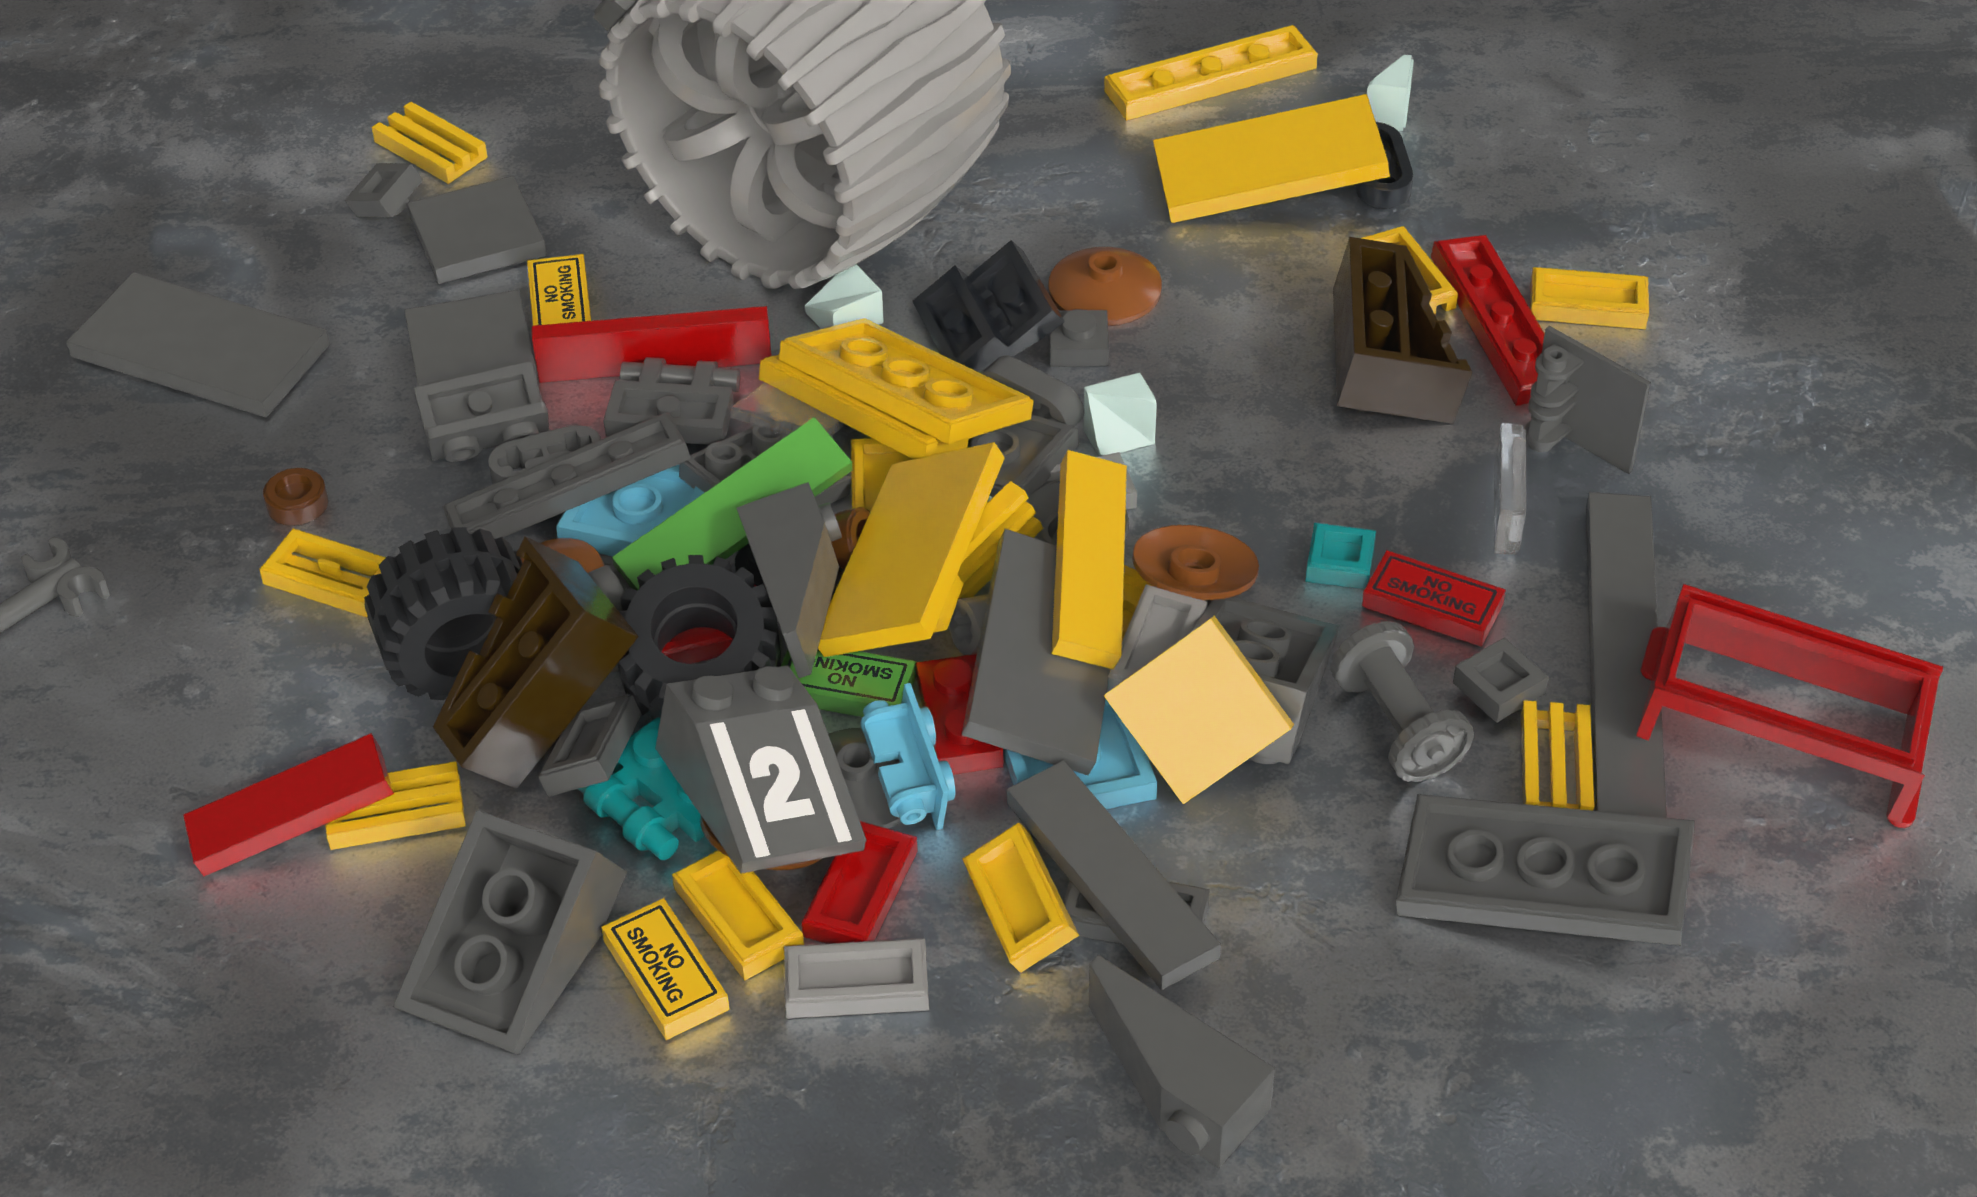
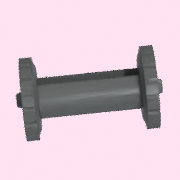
M1390 621L1373 623L1354 632L1339 646V649L1333 655V661L1330 665L1332 676L1338 685L1347 692L1363 693L1370 691L1399 734L1392 743L1391 751L1388 755L1390 765L1399 778L1401 777L1402 780L1408 782H1422L1437 777L1453 768L1469 751L1474 740L1473 727L1465 715H1462L1459 711L1445 709L1434 712L1405 670V666L1411 660L1412 652L1414 651L1413 639L1405 627H1402L1397 622Z

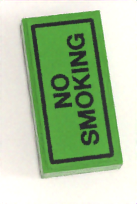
M787 649L781 666H789V668L798 678L791 656ZM818 649L812 673L798 679L817 703L819 710L864 717L863 709L871 702L882 700L886 701L889 706L901 704L904 684L911 683L913 687L915 682L916 661L861 651L824 657Z

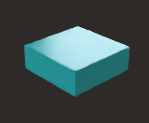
M1314 523L1305 582L1365 590L1370 579L1376 530Z

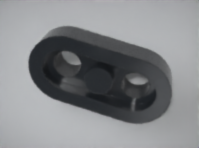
M1376 122L1388 160L1390 177L1354 184L1358 197L1365 203L1377 209H1391L1402 205L1410 198L1413 170L1400 132L1388 124Z

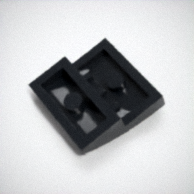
M1012 240L969 276L954 265L912 301L940 354L977 372L985 370L999 356L1008 355L1013 357L1046 337L1065 322L1026 254Z

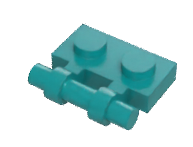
M657 717L631 735L613 770L614 775L611 774L608 781L582 787L578 790L584 794L583 801L585 805L602 818L610 816L623 828L622 834L624 838L640 851L649 850L660 860H667L678 849L679 840L672 834L678 828L696 843L704 838L705 835L700 824V813L655 749L660 725V718ZM640 795L654 807H640L633 799Z

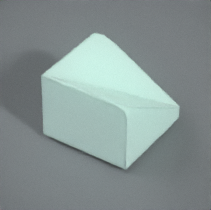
M1412 55L1401 56L1377 75L1367 88V96L1375 121L1388 124L1398 131H1403V127L1406 128L1414 63V59H1411Z
M856 264L836 274L805 305V312L820 329L863 318L879 325L884 323L882 290Z
M1140 372L1084 387L1083 431L1098 456L1117 452L1124 453L1155 444L1157 403L1155 396Z

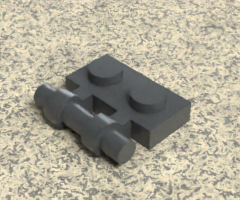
M646 357L644 363L623 361L620 369V380H615L603 420L606 437L661 414L670 413L685 443L710 445L714 442L723 441L726 439L734 407L733 392H739L740 369L720 368L716 361L702 360L697 361L696 366L666 364L664 358Z

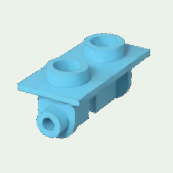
M911 683L904 684L901 704L889 706L886 701L882 700L869 703L863 709L864 717L861 719L860 725L874 764L899 759L900 763L879 767L878 771L890 813L895 817H899L901 823L905 825L918 823L926 817L927 813H930L936 830L943 829L947 802L955 799L954 777L949 763L946 760L938 761L934 750L936 732L932 714L928 707L919 708Z

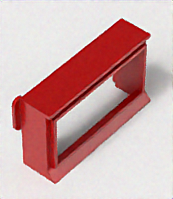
M1683 584L1667 627H1656L1649 636L1640 671L1646 679L1651 681L1636 737L1649 741L1662 706L1867 772L1893 781L1886 814L1887 819L1898 828L1910 827L1916 818L1922 780L1925 776L1922 773L1943 666ZM1684 643L1907 714L1901 749L1898 750L1676 678Z

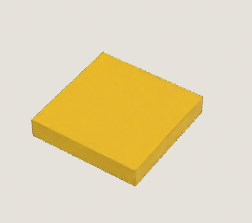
M1215 615L1103 695L1182 804L1188 802L1287 733L1294 726V723Z

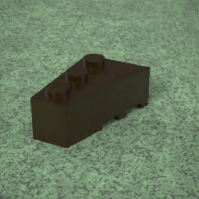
M1349 237L1333 287L1337 406L1453 424L1470 381L1472 370L1467 360L1458 359L1451 347L1449 340L1452 332L1446 320H1437L1429 304L1432 294L1405 245Z
M526 536L516 553L517 556L525 560L507 597L497 593L488 611L497 616L486 641L479 654L469 650L433 725L436 733L462 768L516 789L639 637L579 562Z

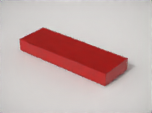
M372 733L183 814L193 862L205 877L389 797L394 792L381 748Z

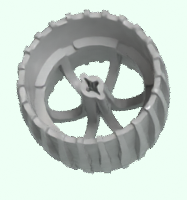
M637 0L626 11L625 15L611 27L607 34L610 41L602 50L599 64L606 69V76L599 84V94L601 98L610 101L612 114L606 120L609 133L620 134L627 149V153L621 158L626 170L634 167L637 168L641 177L650 188L643 194L649 205L659 200L662 206L675 219L670 229L677 236L688 232L703 245L700 251L702 257L709 262L720 257L732 265V275L741 280H745L752 274L761 278L762 285L767 288L777 289L789 283L793 289H801L855 266L894 242L920 222L966 175L999 128V119L1008 107L1009 94L1004 91V83L1011 75V66L1008 59L1002 58L999 43L1005 37V33L1001 23H992L984 5L986 0Z

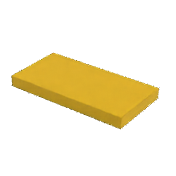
M1367 94L1153 140L1171 223L1390 177L1388 160Z
M866 318L788 337L780 342V361L948 445L1031 420L1034 400L1029 396Z
M995 442L891 465L829 604L818 646L819 651L824 657L931 639L1005 459Z

